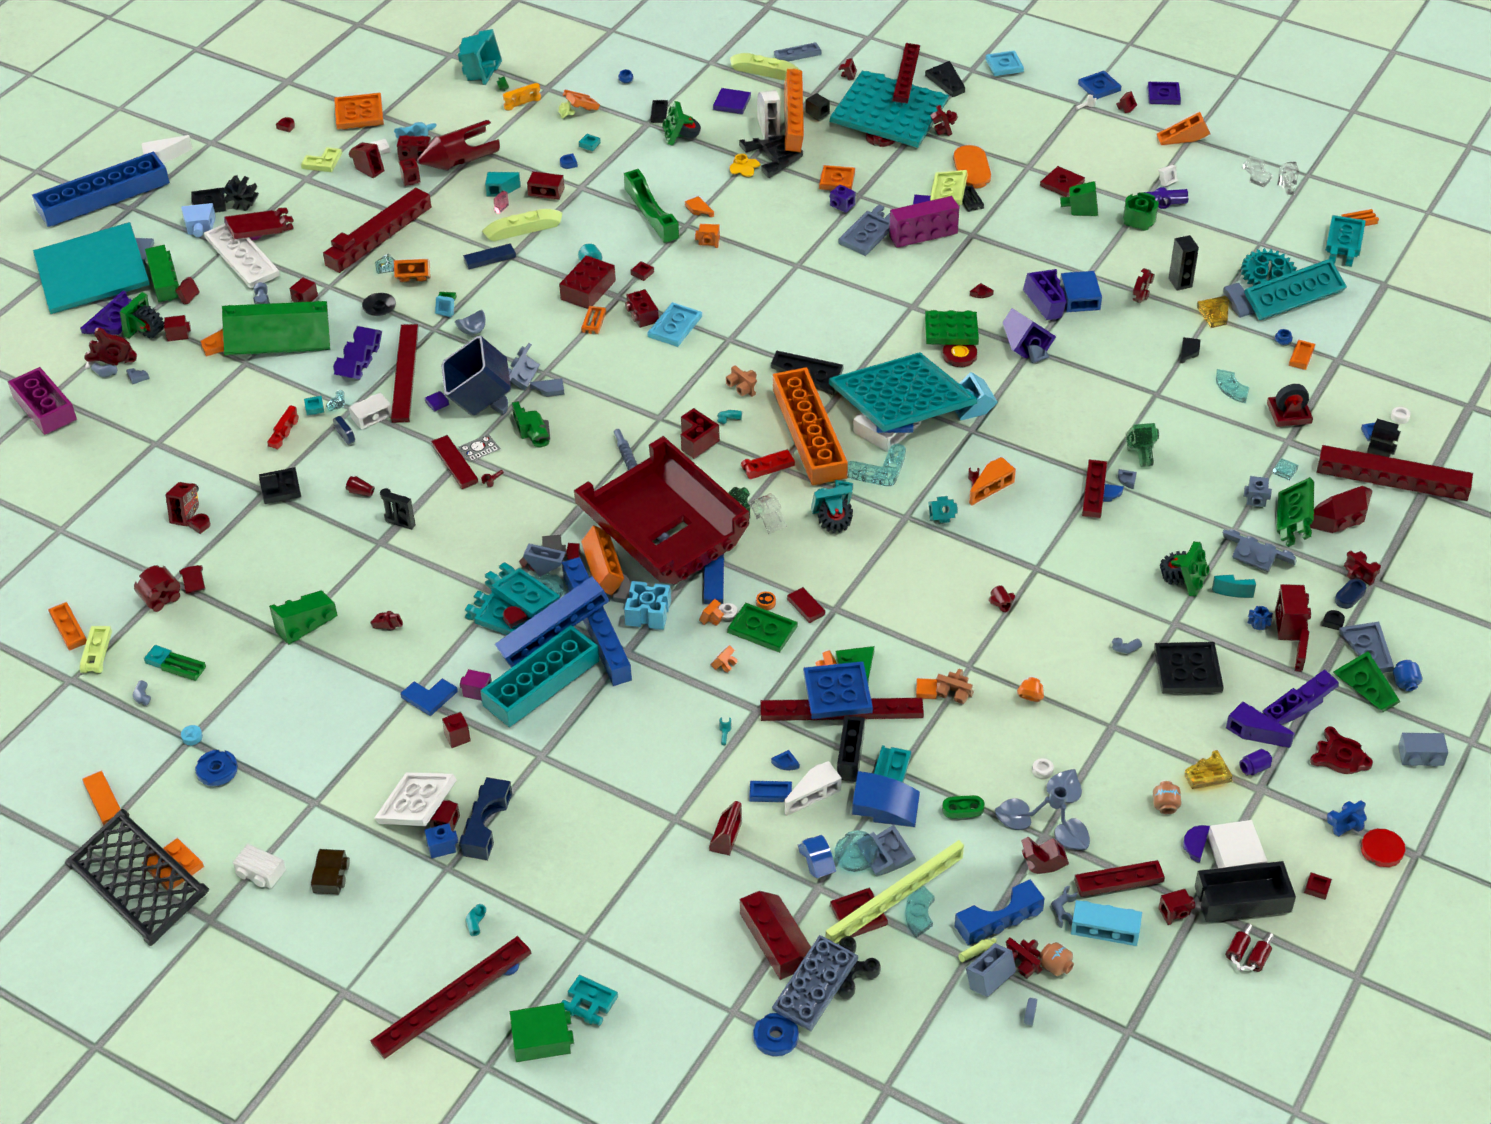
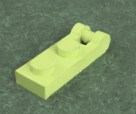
M91 626L80 662L81 673H88V671L102 673L104 658L112 634L111 626Z

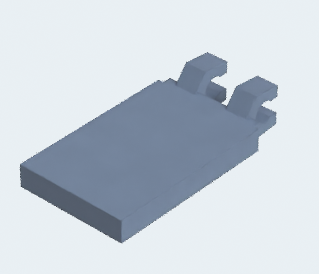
M882 205L876 206L872 212L866 211L838 239L839 244L866 256L889 233L890 213L883 218L885 213L881 212L884 210Z

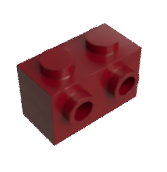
M399 136L397 142L399 161L411 158L417 161L431 142V136Z
M532 171L527 182L528 196L560 200L565 189L564 175Z
M646 289L626 294L627 302H625L627 312L631 313L633 321L637 322L640 328L655 324L659 319L658 308Z

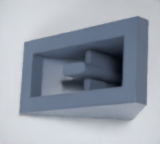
M528 543L523 557L541 577L561 566L566 552Z

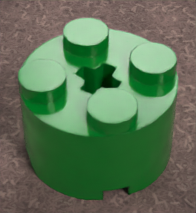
M1138 192L1134 196L1133 194L1127 196L1123 214L1124 224L1140 228L1143 231L1148 230L1149 227L1154 225L1159 204L1158 201L1156 202L1155 197L1144 192Z

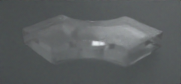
M1250 156L1243 163L1242 169L1250 173L1251 183L1265 187L1271 181L1272 174L1265 170V161Z

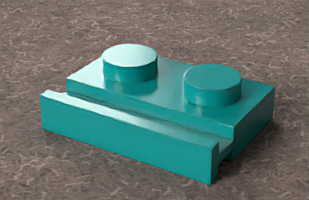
M882 745L874 774L904 783L911 751L894 747L889 749Z

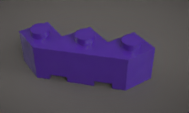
M357 326L353 333L354 343L347 341L343 349L344 358L337 357L334 362V375L361 379L363 375L361 371L369 366L373 359L372 353H377L380 347L382 331Z

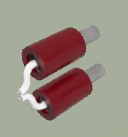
M1246 923L1242 931L1236 932L1225 955L1237 965V970L1243 971L1247 969L1260 972L1272 951L1270 943L1274 935L1267 932L1263 941H1257L1246 962L1247 966L1241 967L1239 962L1242 960L1251 942L1249 934L1253 928L1251 924Z

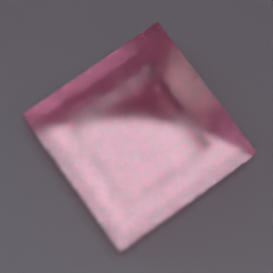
M502 190L493 199L496 213L500 214L509 205L508 193Z

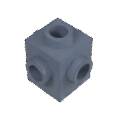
M1250 476L1249 484L1245 486L1243 497H1247L1246 505L1266 506V502L1271 499L1272 489H1269V478Z

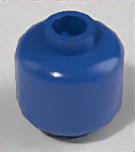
M1402 660L1393 669L1396 685L1401 689H1406V691L1417 689L1423 680L1419 665L1416 662H1412V660Z

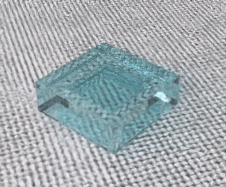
M1282 458L1275 466L1273 474L1290 481L1297 472L1299 465Z

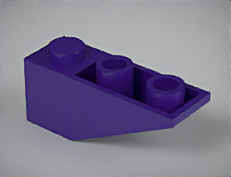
M1243 701L1229 714L1226 729L1242 739L1287 748L1292 746L1295 735L1287 727L1282 726L1271 717L1264 715Z

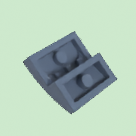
M894 825L878 835L872 832L856 842V845L876 876L890 873L916 860Z

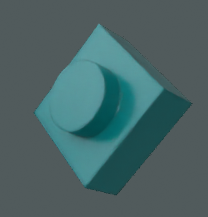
M586 134L579 141V147L593 151L601 143L600 138Z
M322 396L304 399L307 415L325 413Z
M154 645L144 657V661L146 664L161 669L160 665L162 663L165 664L166 657L169 658L172 650Z

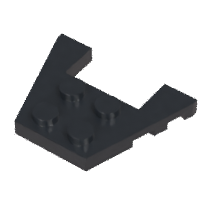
M785 135L769 136L765 140L753 138V141L745 142V139L739 140V146L745 153L761 148L772 160L770 163L761 165V171L767 178L774 176L803 157L802 149L801 152L785 150Z

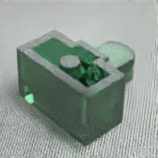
M1155 423L1133 425L1126 433L1128 451H1138L1140 467H1145L1146 463L1147 466H1153L1152 449L1157 439H1159V430L1156 428Z

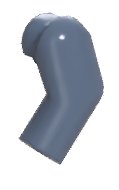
M94 363L91 366V369L103 378L115 375L118 371L117 367L111 364L101 366L98 363Z
M1119 637L1112 640L1113 650L1129 654L1142 647V642L1138 638L1129 643H1123V640Z
M139 680L133 692V699L138 704L142 703L146 706L151 700V697L146 695L145 692L148 684L143 680Z

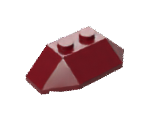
M1362 485L1329 497L1314 508V521L1309 525L1310 528L1335 533L1355 525H1360L1365 522L1373 491Z

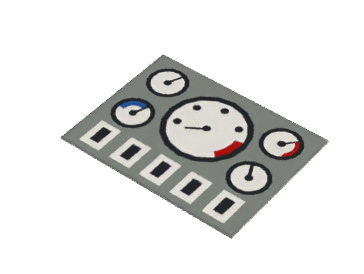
M489 434L458 447L470 462L501 449Z

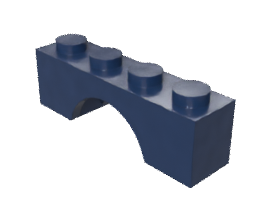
M486 777L484 785H480L479 798L473 803L472 816L467 819L466 832L464 835H461L459 846L462 847L463 856L488 861L494 840L492 831L484 823L492 814L507 810L512 797L511 781Z

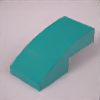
M1234 574L1214 576L1212 592L1230 597L1254 598L1256 582L1255 579L1235 580Z

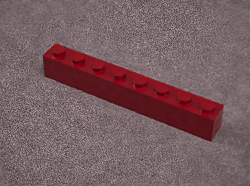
M416 187L351 232L349 236L354 237L355 243L345 251L334 246L324 251L325 266L338 273L344 271L432 208L430 194Z
M1322 445L1316 472L1468 501L1473 480V473L1326 445Z

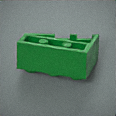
M322 590L303 595L301 599L296 601L287 600L283 605L276 606L273 604L269 606L275 631L288 645L338 616L335 602Z

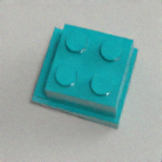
M493 29L479 31L478 35L462 38L459 45L460 53H458V59L463 65V75H466L468 81L482 79L483 85H486L493 72L499 68L502 62Z

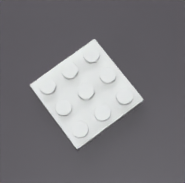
M406 772L375 816V820L378 824L426 826L457 779L453 774Z

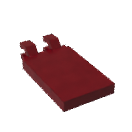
M278 208L276 211L269 210L224 216V223L233 239H241L292 230L294 219L292 216H281L282 214H288L287 208Z

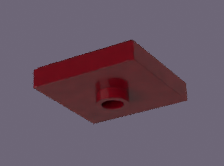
M1057 166L1040 181V186L1064 197H1069V188L1083 184L1085 177Z

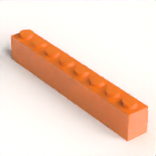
M787 69L784 84L785 150L801 152L804 137L802 71Z

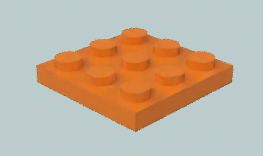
M381 93L334 97L337 129L384 125Z

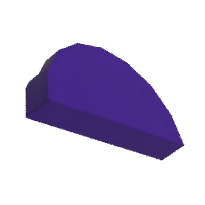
M1194 826L1184 836L1183 848L1190 855V858L1200 863L1210 826Z

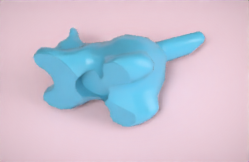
M416 122L412 126L395 128L394 132L397 139L399 136L404 135L428 136V131L434 129L437 124L425 125L423 122Z

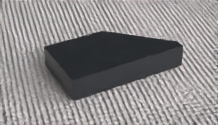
M1183 337L1180 363H1184L1187 359L1199 355L1201 339Z

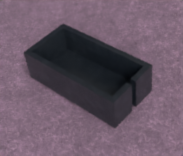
M1284 861L1199 870L1197 872L1195 890L1199 902H1201V909L1206 922L1290 913L1293 910L1296 895Z

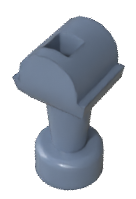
M259 282L254 285V293L257 295L253 298L254 304H270L269 297L266 295L268 288L265 283Z

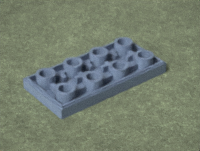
M819 935L772 1006V1010L811 1032L857 962L858 955Z

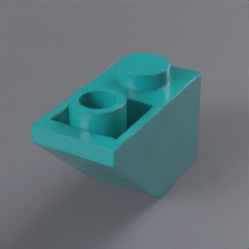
M487 172L485 182L487 197H503L520 188V172Z

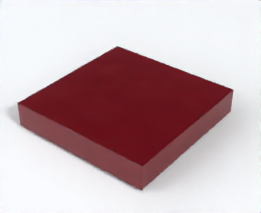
M869 887L830 901V907L839 922L875 896ZM882 913L850 935V937L853 938L888 925L885 914Z

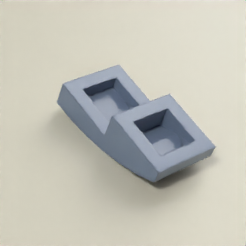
M1239 282L1223 288V293L1232 302V310L1239 318L1255 313Z

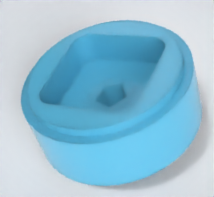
M189 725L181 731L182 741L186 745L198 744L203 738L200 727L196 725Z

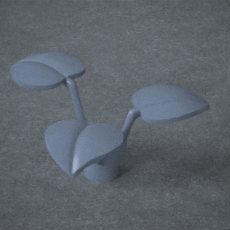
M1075 769L1060 772L1050 778L1046 787L1050 796L1046 797L1032 812H1029L1030 809L1026 802L1017 798L1008 799L995 808L996 816L1005 826L1014 830H1024L1031 825L1030 816H1034L1043 806L1049 803L1052 808L1061 809L1062 824L1055 828L1056 840L1068 849L1086 850L1089 847L1090 837L1086 826L1076 818H1071L1067 822L1065 820V803L1076 802L1082 794V788Z

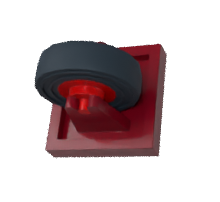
M1287 385L1278 391L1276 397H1268L1267 405L1277 427L1312 424L1313 416L1307 405L1309 393L1303 385Z

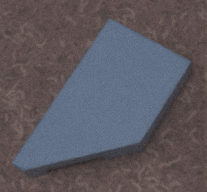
M562 378L530 382L531 389H536L547 397L565 395Z

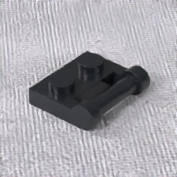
M388 488L382 489L380 497L384 503L385 521L412 530L416 524L411 498L391 493V490Z

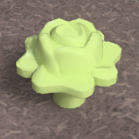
M568 100L565 103H561L558 112L563 119L567 115L573 116L575 110L571 109V103Z

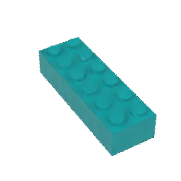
M570 625L481 689L483 707L510 728L598 663V645Z

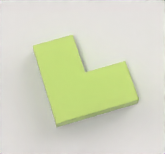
M326 147L321 157L306 155L301 163V167L306 170L333 172L342 155V150Z

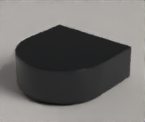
M1330 610L1326 612L1322 626L1339 630L1344 625L1345 616L1340 611Z

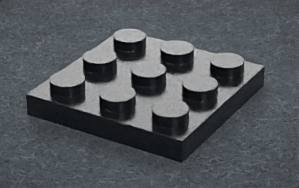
M1215 642L1154 644L1162 694L1223 693L1224 686Z

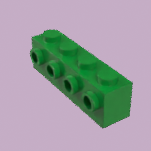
M165 245L146 248L145 252L158 302L178 298L175 290L179 287L170 250L166 251Z

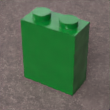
M564 1002L509 1011L516 1062L571 1054L570 1044H574L573 1031H568L567 1025H571L570 1011H565Z

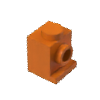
M700 224L699 230H696L695 240H699V245H709L718 248L720 224Z

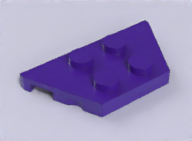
M122 291L80 328L81 333L94 334L96 328H102L108 334L119 335L123 331L120 311L132 301L131 298L129 299L126 292Z

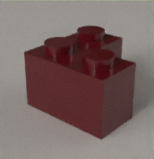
M695 408L681 416V450L693 459L720 441L719 424Z

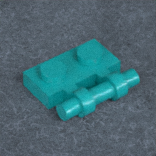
M578 975L567 991L568 997L573 999L571 1002L562 1000L561 1003L564 1002L565 1010L570 1011L571 1016L577 1015L588 1024L594 1023L600 1026L603 1022V1017L597 1015V1013L601 1011L607 1014L617 1000L618 992L582 975ZM581 1003L590 1006V1008L586 1010L579 1006Z

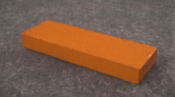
M67 602L48 609L69 651L86 644L87 639Z
M99 771L82 780L103 825H105L121 809L103 772Z

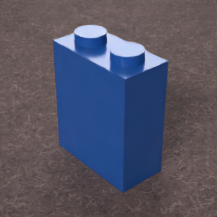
M1095 271L1061 273L1060 287L1063 289L1066 299V312L1101 310L1102 294Z

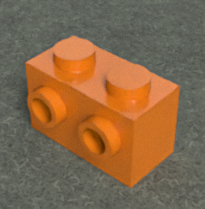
M428 259L394 260V276L400 282H409L410 279L415 278L416 281H427L426 278H431L430 261Z

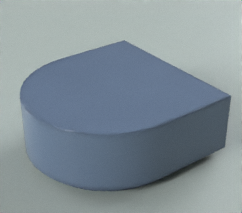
M1030 997L1028 999L1024 1023L1033 1026L1037 1007V999Z

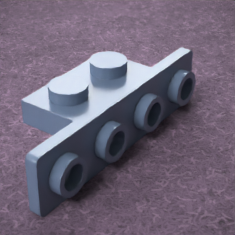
M530 343L526 347L522 346L517 353L519 358L515 357L510 365L513 368H509L510 382L524 391L540 366L539 363L526 355L532 345Z
M1224 529L1222 532L1224 538L1238 543L1232 556L1233 559L1266 572L1270 571L1275 558L1293 565L1297 562L1296 557L1290 551H1279L1272 544H1261L1256 538L1251 536L1243 537L1238 531L1233 529L1229 531Z

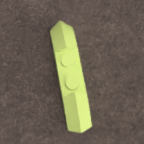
M740 53L730 57L731 66L736 71L785 80L787 69L800 70L790 62L763 57L762 55Z
M539 209L511 215L492 222L482 232L488 239L497 241L557 227L560 224L562 212L553 209Z

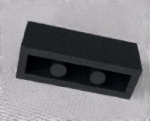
M1191 235L1174 238L1168 279L1177 291L1193 287L1199 247Z
M844 716L837 762V773L840 775L841 780L854 782L857 780L864 740L865 718Z

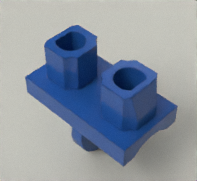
M1362 800L1355 804L1348 801L1344 803L1340 813L1332 810L1327 814L1328 823L1333 826V832L1336 836H1340L1351 829L1357 832L1364 829V822L1367 820L1364 812L1366 803Z

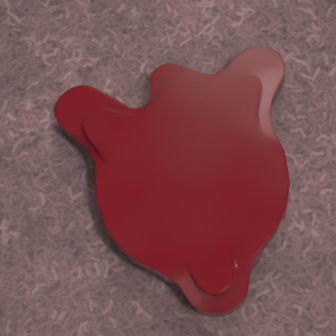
M102 328L95 329L94 335L98 341L91 340L89 342L90 351L84 355V359L88 362L101 361L116 366L119 362L124 361V363L137 360V353L126 339L108 334Z
M1328 726L1324 730V736L1328 742L1318 741L1316 746L1318 753L1313 754L1310 758V763L1313 766H1325L1342 774H1354L1359 771L1369 770L1373 765V760L1366 752H1363L1360 743L1343 737L1332 726Z

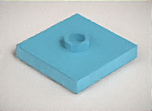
M1015 51L986 55L985 59L994 76L1024 72V66Z

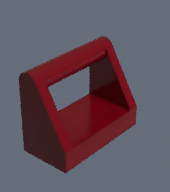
M734 801L722 812L710 842L709 851L730 856L742 825V804L739 801Z

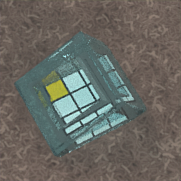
M386 254L375 262L377 273L394 272L395 259L391 255Z

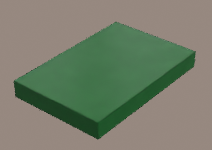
M745 602L728 626L727 633L780 653L798 627V622Z

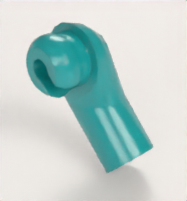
M721 411L717 414V422L725 424L727 419L742 420V411Z
M477 904L466 916L471 936L480 934L479 923L486 913V907L483 904Z

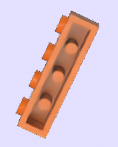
M593 525L581 543L591 576L598 582L605 593L613 595L616 589L621 586L624 576L611 536L604 529Z

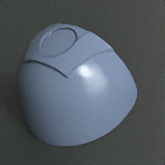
M479 310L466 318L457 319L454 322L461 332L473 336L484 329L486 319L483 310Z

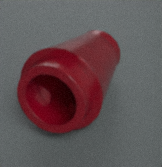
M350 476L346 483V490L352 494L371 497L375 490L374 486L357 476Z

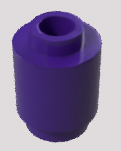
M1259 749L1244 756L1240 760L1239 765L1245 775L1253 776L1271 767L1272 756L1268 751Z

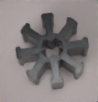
M234 175L222 191L223 194H227L224 198L226 203L229 201L235 202L232 207L235 210H238L241 204L243 210L247 211L250 206H253L259 196V193L255 192L258 187L256 183L247 185L249 177L244 176L240 181L238 175Z

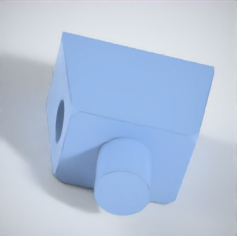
M213 203L181 206L189 235L201 237L204 232L213 229L216 218Z

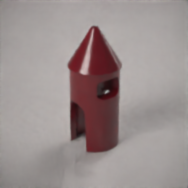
M484 120L441 136H435L417 159V162L421 165L448 171L453 166L498 152L500 142L497 139L474 147L469 146L465 142L467 139L486 132V126L491 124V122Z

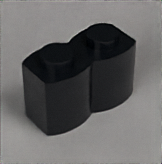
M1377 418L1372 430L1367 453L1390 457L1391 454L1394 455L1397 449V444L1394 443L1395 441L1398 442L1401 431L1398 430L1399 424Z

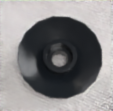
M388 293L371 294L362 302L364 312L372 316L386 315L394 310L396 306L395 298Z

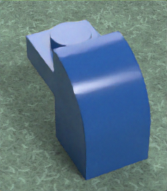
M823 835L807 838L801 844H798L799 853L806 857L809 872L815 878L836 872L831 850Z

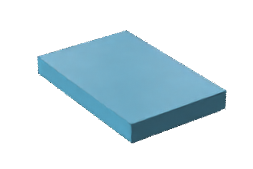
M672 302L650 328L647 335L649 338L678 347L702 318V312Z

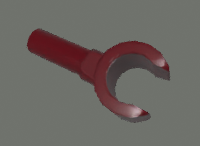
M969 468L968 479L971 480L972 487L979 478V468H977L976 472L971 471V468Z
M500 470L492 476L490 474L482 475V483H486L487 487H493V481L502 475L504 471Z

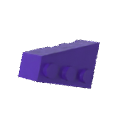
M1057 269L1027 273L1023 286V291L1046 320L1062 318L1066 299L1063 289L1060 287Z

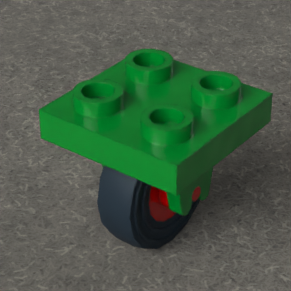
M674 101L673 105L669 107L668 116L662 124L667 144L672 146L678 136L696 138L701 131L700 124L693 117L683 114L681 103Z

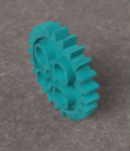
M1263 248L1262 252L1257 249L1256 253L1251 251L1250 255H1246L1242 262L1241 275H1244V280H1248L1247 284L1255 286L1294 272L1297 267L1294 266V262H1289L1290 257L1285 258V254L1279 255L1278 250L1273 253L1272 249L1267 252Z

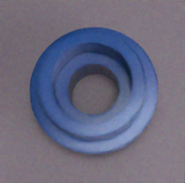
M627 69L620 71L618 75L619 81L623 83H629L634 78L632 72Z
M1280 329L1275 334L1276 342L1281 345L1292 342V333L1287 329Z

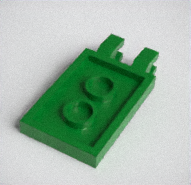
M1311 477L1278 492L1277 532L1280 534L1282 541L1287 540L1286 545L1290 547L1295 545L1296 538L1293 532L1303 533L1302 538L1304 540L1310 538L1312 534L1309 525L1314 521V481Z

